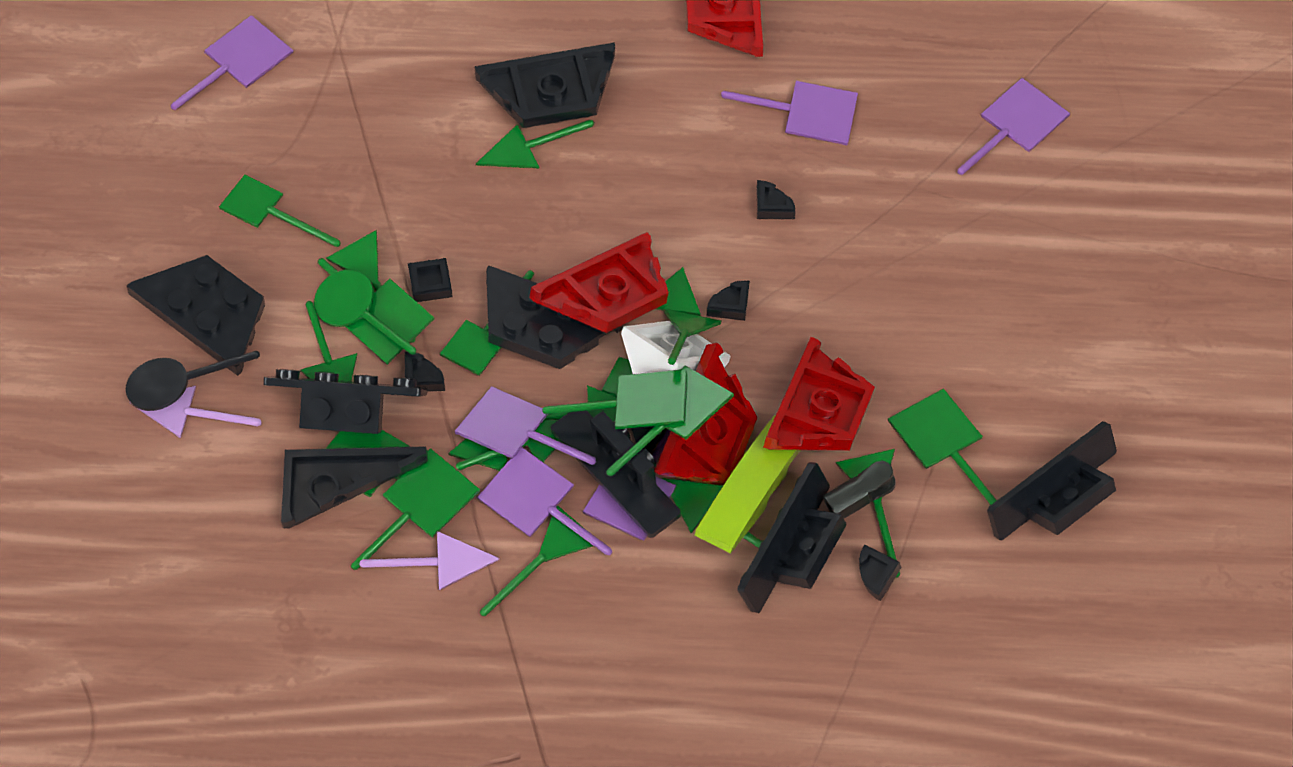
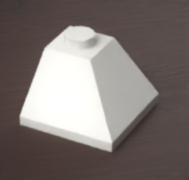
M671 321L623 326L621 332L633 374L681 370L685 365L696 371L705 346L712 344L698 334L689 336L682 347L676 363L670 365L668 358L680 335ZM726 352L719 356L724 367L729 363L731 357Z

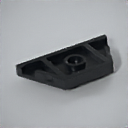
M615 43L474 66L475 78L522 128L596 116L615 59Z
M208 255L132 281L127 285L130 296L219 362L246 353L248 345L251 346L255 336V325L260 321L265 307L264 296ZM244 363L228 367V369L238 376L243 370Z
M489 265L486 269L489 343L562 369L573 362L577 355L588 352L598 346L599 339L608 334L533 302L529 298L531 287L538 283ZM625 324L614 329L616 333L620 332Z

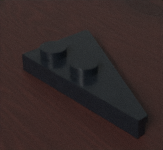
M426 446L285 450L281 513L283 528L296 526L427 463L428 451Z

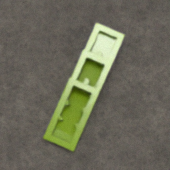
M776 415L768 422L737 464L695 531L694 536L730 554L765 511L769 497L784 480L790 463L801 451L763 448L766 436Z

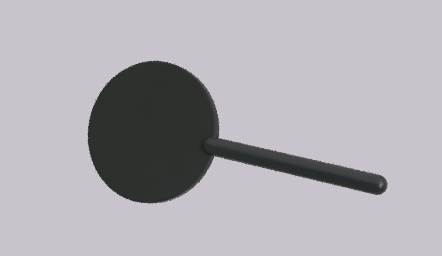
M253 351L186 372L184 366L177 360L171 358L152 359L140 365L130 375L126 384V395L130 403L140 410H160L172 405L183 395L188 380L260 357V353Z

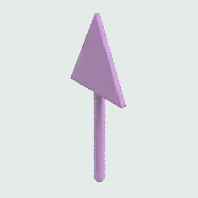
M196 386L186 388L183 395L166 408L156 411L140 410L179 438H181L187 415L252 426H260L262 423L259 418L191 408L190 405Z
M437 531L438 557L363 559L360 561V566L363 568L438 566L439 590L500 560V558Z

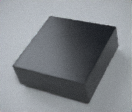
M446 258L408 263L413 299L416 302L452 297Z

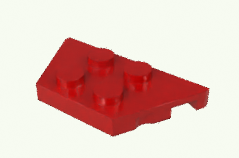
M686 0L688 32L753 56L763 57L760 0Z
M646 232L532 286L529 298L537 304L608 333L666 304L669 292L665 279L660 275L661 267L658 257H654L651 250V236Z
M810 337L768 431L763 448L770 450L850 451L875 387L862 376L855 374L850 366L838 357L834 361L820 350L821 342L817 338Z
M717 342L705 346L696 372L732 392L734 397L687 440L672 431L670 432L654 470L658 475L724 485L742 459L758 417L750 402L744 397L742 386L736 374H727L719 358L724 351Z

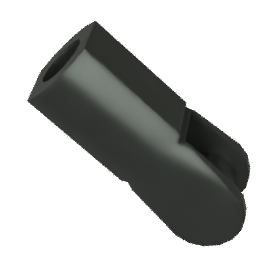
M885 461L873 463L858 474L857 477H853L823 495L827 508L831 513L841 514L845 519L868 505L871 501L891 493L896 486L893 469Z

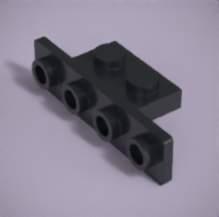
M276 369V375L264 377L263 385L302 388L299 428L380 434L382 431L384 394L421 397L426 396L428 387L417 386V379L393 378V385L378 384V376L354 375V382L339 381V373L315 372V378L308 379L299 378V370Z
M588 411L569 412L551 425L552 434L561 443L596 458V463L593 465L578 458L576 459L648 537H655L681 517V510L657 486L654 472L656 461L645 447L613 476L607 475V469L635 444L630 440L631 436L628 430L616 429L615 421H612L604 411L595 417H592Z
M1102 421L989 506L987 513L994 537L1003 540L1028 520H1032L1055 535H1059L1116 491L1114 479L1097 469L1117 452L1111 425Z
M809 462L802 475L797 479L795 487L785 505L778 512L777 519L768 535L761 542L759 550L747 572L743 574L740 580L738 592L751 612H761L777 582L812 589L847 525L841 514L818 510L824 499L823 495L827 494L830 488L818 463Z

